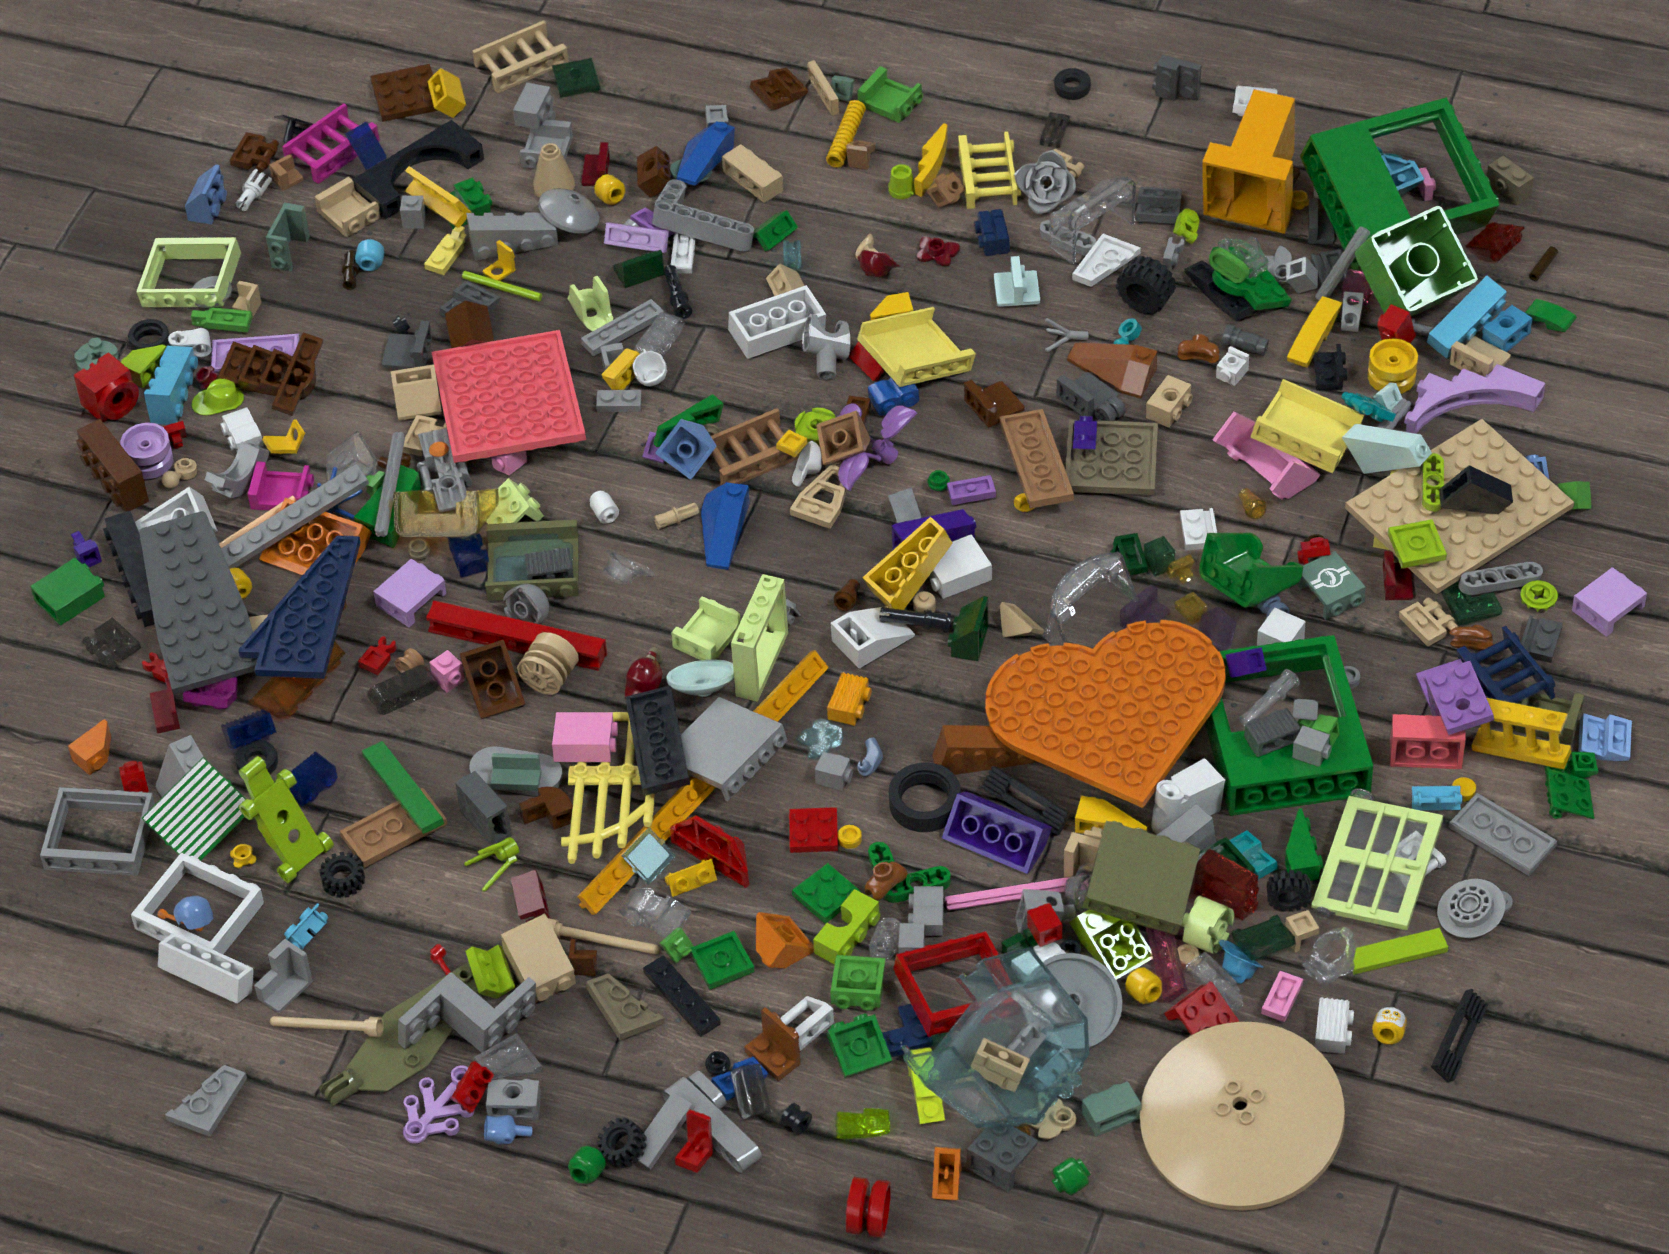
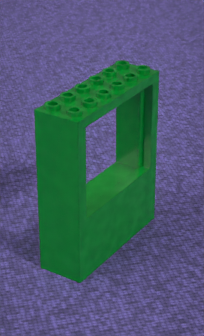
M1447 97L1310 135L1300 154V158L1344 250L1360 226L1370 231V235L1367 238L1369 239L1372 235L1411 218L1373 139L1432 122L1472 203L1444 211L1455 235L1488 225L1499 207V199L1494 194L1489 178L1485 176L1481 168V162L1476 158L1472 150V144L1467 140L1464 133L1463 125L1458 121L1454 107L1449 103Z
M1334 635L1220 651L1225 665V683L1325 669L1339 716L1337 718L1340 733L1332 746L1328 759L1324 758L1320 767L1293 758L1294 743L1257 757L1249 743H1247V740H1245V731L1231 732L1221 697L1218 705L1206 720L1205 726L1217 771L1225 779L1223 793L1229 816L1345 800L1349 796L1357 798L1371 796L1374 766ZM1262 647L1267 670L1230 677L1226 654Z

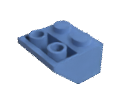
M214 165L198 178L185 204L188 221L212 224L215 217L219 215L220 206L227 198V191L223 185L224 176L221 174L219 165Z

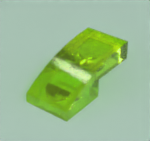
M864 1108L862 1113L837 1112L835 1116L837 1139L870 1138L890 1133L888 1109Z

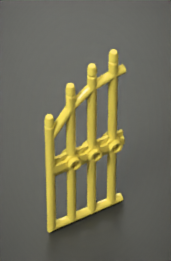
M613 712V721H628L625 763L622 766H610V762H601L598 766H586L587 762H577V765L569 767L568 785H575L570 837H562L561 846H568L567 859L570 864H574L577 860L578 845L593 843L592 855L595 859H598L602 853L604 839L618 834V847L624 848L627 844L628 828L644 815V826L650 827L652 825L655 794L646 795L645 802L629 815L632 786L641 785L638 766H634L635 748L628 712ZM587 785H599L594 833L579 835L584 787ZM622 785L619 823L604 829L608 786Z

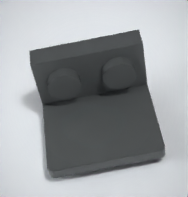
M421 321L419 329L415 331V335L390 334L382 360V367L408 369L426 366L433 340L430 321Z
M1086 372L1075 381L1068 379L1064 375L1057 378V398L1082 416H1094L1095 409L1099 405L1105 404L1108 398L1111 396L1118 398L1117 392L1089 372Z
M995 1117L967 1149L966 1169L1009 1192L1014 1186L1016 1169L1037 1146V1139Z

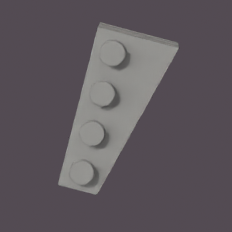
M466 213L470 243L475 261L497 257L496 242L498 240H501L510 247L513 253L558 245L556 227L545 219L541 213H524L523 216H516L514 213H505V216H493V213H484V216H474V213Z

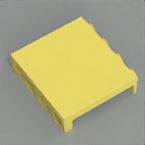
M934 307L862 322L857 340L899 387L964 373L972 369L976 353L972 349L960 351L932 320Z
M1283 379L1279 391L1263 416L1257 418L1251 438L1333 474L1348 449L1342 437L1354 424H1361L1365 414H1360L1349 407Z

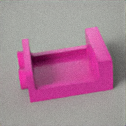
M257 461L248 491L250 508L253 510H271L282 503L284 498H289L293 495L296 501L309 494L310 487L314 485V474H311L310 467L304 465L303 473L267 471L266 462Z

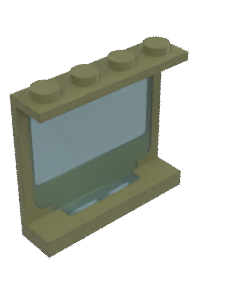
M577 519L487 524L488 581L485 582L488 601L503 600L507 591L521 584H532L539 587L547 598L579 596V532ZM557 548L570 549L574 578L528 580L524 557L526 553L547 552Z

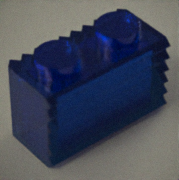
M472 526L447 533L449 549L460 578L487 571L486 563L489 562V557L486 549H481L483 542L480 533L475 534Z
M263 709L256 713L253 712L252 715L248 714V716L239 717L238 720L235 719L230 721V723L226 722L225 725H221L226 743L232 749L277 733L271 714Z
M314 751L310 757H307L299 766L290 771L297 783L289 790L301 806H304L309 801H314L322 790L333 786L338 778L336 766Z

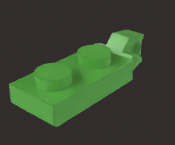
M210 307L209 310L205 311L193 310L191 314V321L194 326L247 333L253 318L251 311Z

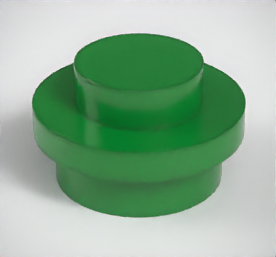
M942 470L933 471L928 477V486L935 491L947 489V483L950 482L949 476Z

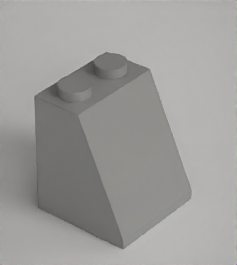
M191 735L168 745L156 783V789L161 798L203 757Z

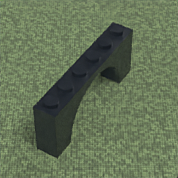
M450 120L353 179L355 191L370 204L376 201L379 205L380 216L386 220L400 211V194L394 189V184L401 173L409 166L411 167L425 161L445 160L470 169L484 160L483 146L457 123Z

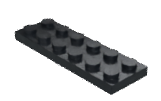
M671 686L626 696L643 795L646 796L690 785Z

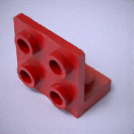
M1212 981L1200 985L1164 1012L1168 1021L1176 1018L1182 1021L1191 1035L1216 1025L1239 1022Z

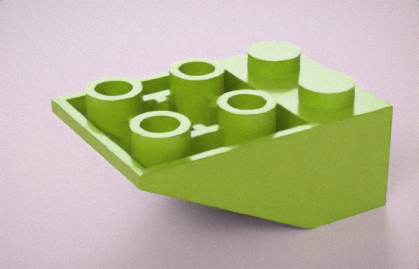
M1087 910L1069 922L1081 944L1095 960L1109 969L1116 980L1155 958L1138 927L1133 922L1093 910Z

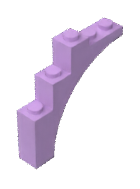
M1496 364L1492 372L1486 374L1485 377L1466 369H1462L1458 376L1455 375L1452 381L1429 373L1424 380H1420L1417 386L1418 399L1413 411L1407 413L1404 421L1407 424L1406 432L1417 434L1424 425L1435 417L1450 410L1470 405L1501 404L1534 412L1544 397L1545 383L1499 364Z

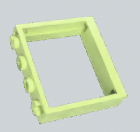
M236 237L155 238L136 292L142 307H198L195 303L208 307H223L225 303L223 299L226 296L229 281L230 283L232 282L241 255ZM165 259H224L214 289H155Z
M762 574L733 637L731 648L736 697L758 702L788 635L784 579ZM738 638L744 639V643L738 642Z

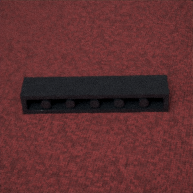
M131 511L104 518L106 528H103L106 541L111 540L112 542L109 544L112 556H117L118 558L115 559L118 572L124 573V575H121L124 587L130 588L127 593L131 604H136L133 607L137 620L142 619L144 627L154 625L140 534Z

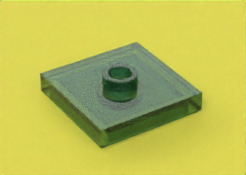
M592 58L552 65L560 98L600 90V83Z

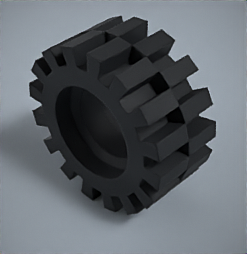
M340 852V856H336V853L331 854L332 859L327 857L325 863L322 862L320 877L325 892L329 891L330 896H334L336 893L337 898H341L342 894L347 898L350 892L353 895L357 894L356 888L361 890L362 884L365 883V874L361 860L356 855L353 857L352 853L349 852L347 856L344 855V852ZM341 871L351 872L348 877L343 879L333 877Z
M1284 870L1281 871L1280 875L1275 873L1274 877L1270 876L1268 878L1269 881L1266 883L1267 899L1269 905L1273 906V909L1277 910L1280 908L1282 912L1288 909L1289 912H1293L1294 908L1298 911L1301 910V906L1305 908L1307 903L1310 904L1312 899L1311 882L1306 874L1302 875L1300 871H1297L1295 874L1294 870H1289V873H1286Z
M616 1118V1123L611 1120L608 1122L610 1127L604 1126L602 1128L604 1134L599 1133L598 1138L602 1140L597 1141L598 1150L613 1166L624 1168L626 1164L630 1167L632 1166V1160L637 1163L639 1161L637 1156H643L645 1153L641 1149L646 1148L647 1144L644 1141L647 1138L644 1135V1131L633 1121L627 1118H623V1120ZM628 1135L629 1138L626 1145L619 1150H615L617 1142L622 1137Z

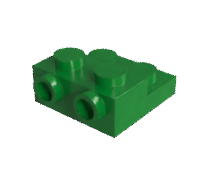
M472 177L454 184V191L449 193L459 199L474 213V216H484V213H491L490 206L493 205L489 194H483L484 189L480 181L475 182ZM467 219L461 226L468 224ZM449 223L452 229H454L455 226Z
M867 1013L861 1014L853 1018V1022L847 1024L844 1021L837 1022L831 1025L827 1031L826 1036L834 1057L838 1060L844 1079L892 1062L875 1014L868 1016Z

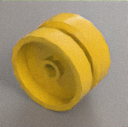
M1385 339L1376 343L1371 348L1367 378L1370 385L1375 390L1380 391L1392 382L1397 384L1401 394L1410 390L1416 381L1418 364L1416 349L1410 343L1401 339Z

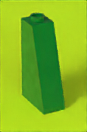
M400 465L387 535L385 537H378L375 534L383 485L354 516L356 523L362 524L372 531L371 539L391 548L396 546L421 489L419 473L403 465Z

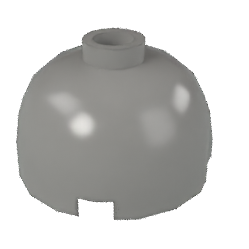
M518 585L507 591L503 601L506 600L507 605L504 611L507 617L541 625L548 616V599L545 593L535 585Z

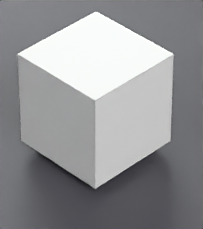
M1274 608L1258 630L1257 646L1304 639L1306 621Z

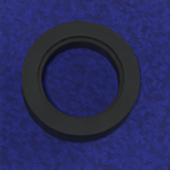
M922 762L904 767L896 773L889 785V808L893 818L901 826L916 832H933L945 828L956 795L960 793L959 781L949 769L935 763ZM930 783L941 787L947 793L948 798L940 808L922 812L906 806L902 800V795L913 785Z

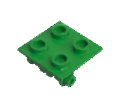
M1547 768L1545 785L1547 787V801L1550 804L1549 814L1554 819L1561 818L1564 812L1594 819L1589 780Z

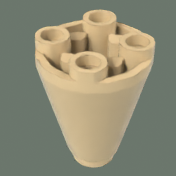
M553 143L545 144L540 151L533 181L534 192L537 197H541L544 192L551 189L563 188L573 191L575 187L574 176L561 150Z

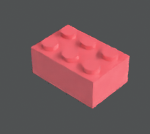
M1393 714L1390 736V767L1462 769L1466 740L1465 730L1448 735L1440 716Z

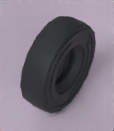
M1067 68L1057 73L1054 79V89L1057 95L1064 99H1081L1089 93L1091 79L1088 73L1081 69ZM1068 81H1077L1080 83V85L1076 87L1066 86L1065 83Z
M249 741L243 744L236 753L235 759L238 770L248 764V759L255 754H262L266 757L264 762L269 774L278 765L277 751L267 741Z

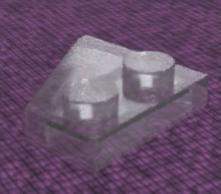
M517 1033L474 1057L478 1064L494 1073L492 1079L542 1072V1065Z

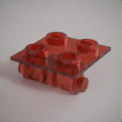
M1492 222L1478 235L1474 236L1466 247L1489 250L1490 259L1492 261H1500L1505 254L1509 253L1510 250L1521 242V231L1525 228L1524 226Z

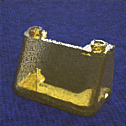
M498 489L466 491V498L461 502H456L455 510L439 513L435 495L431 491L393 492L395 531L401 537L476 535L498 506L499 491Z

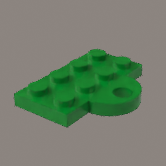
M1247 244L1213 247L1211 253L1217 248H1223L1243 261L1249 269V276L1241 283L1232 282L1214 269L1212 278L1220 289L1235 296H1244L1254 310L1287 307L1290 305L1292 299Z

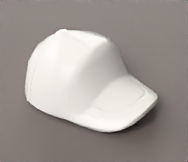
M813 441L808 442L799 454L792 476L795 486L800 487L807 474H817L821 470L823 461L820 446Z

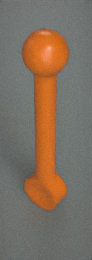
M160 909L157 913V916L161 919L168 918L176 921L174 915L168 914L164 909ZM204 926L201 928H197L195 930L202 931Z

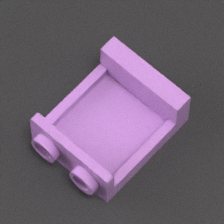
M410 559L373 592L378 608L407 627H410L415 623L414 613L435 594H439L442 597L445 596L446 587L442 576L434 574L422 563H417Z
M1612 567L1574 595L1572 611L1607 637L1613 632L1616 621L1635 607L1640 610L1645 607L1647 593L1640 586L1630 581L1624 574Z

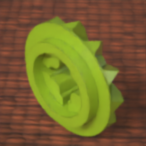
M1540 580L1526 583L1520 593L1522 603L1527 604L1528 609L1535 608L1537 612L1540 609L1547 611L1549 607H1554L1558 599L1555 587L1548 582ZM1543 594V598L1535 599V596L1538 597Z

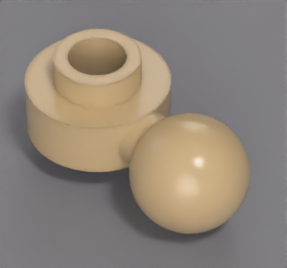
M188 458L176 461L174 471H167L163 474V485L171 489L179 484L180 479L189 480L194 478L197 474L196 462Z

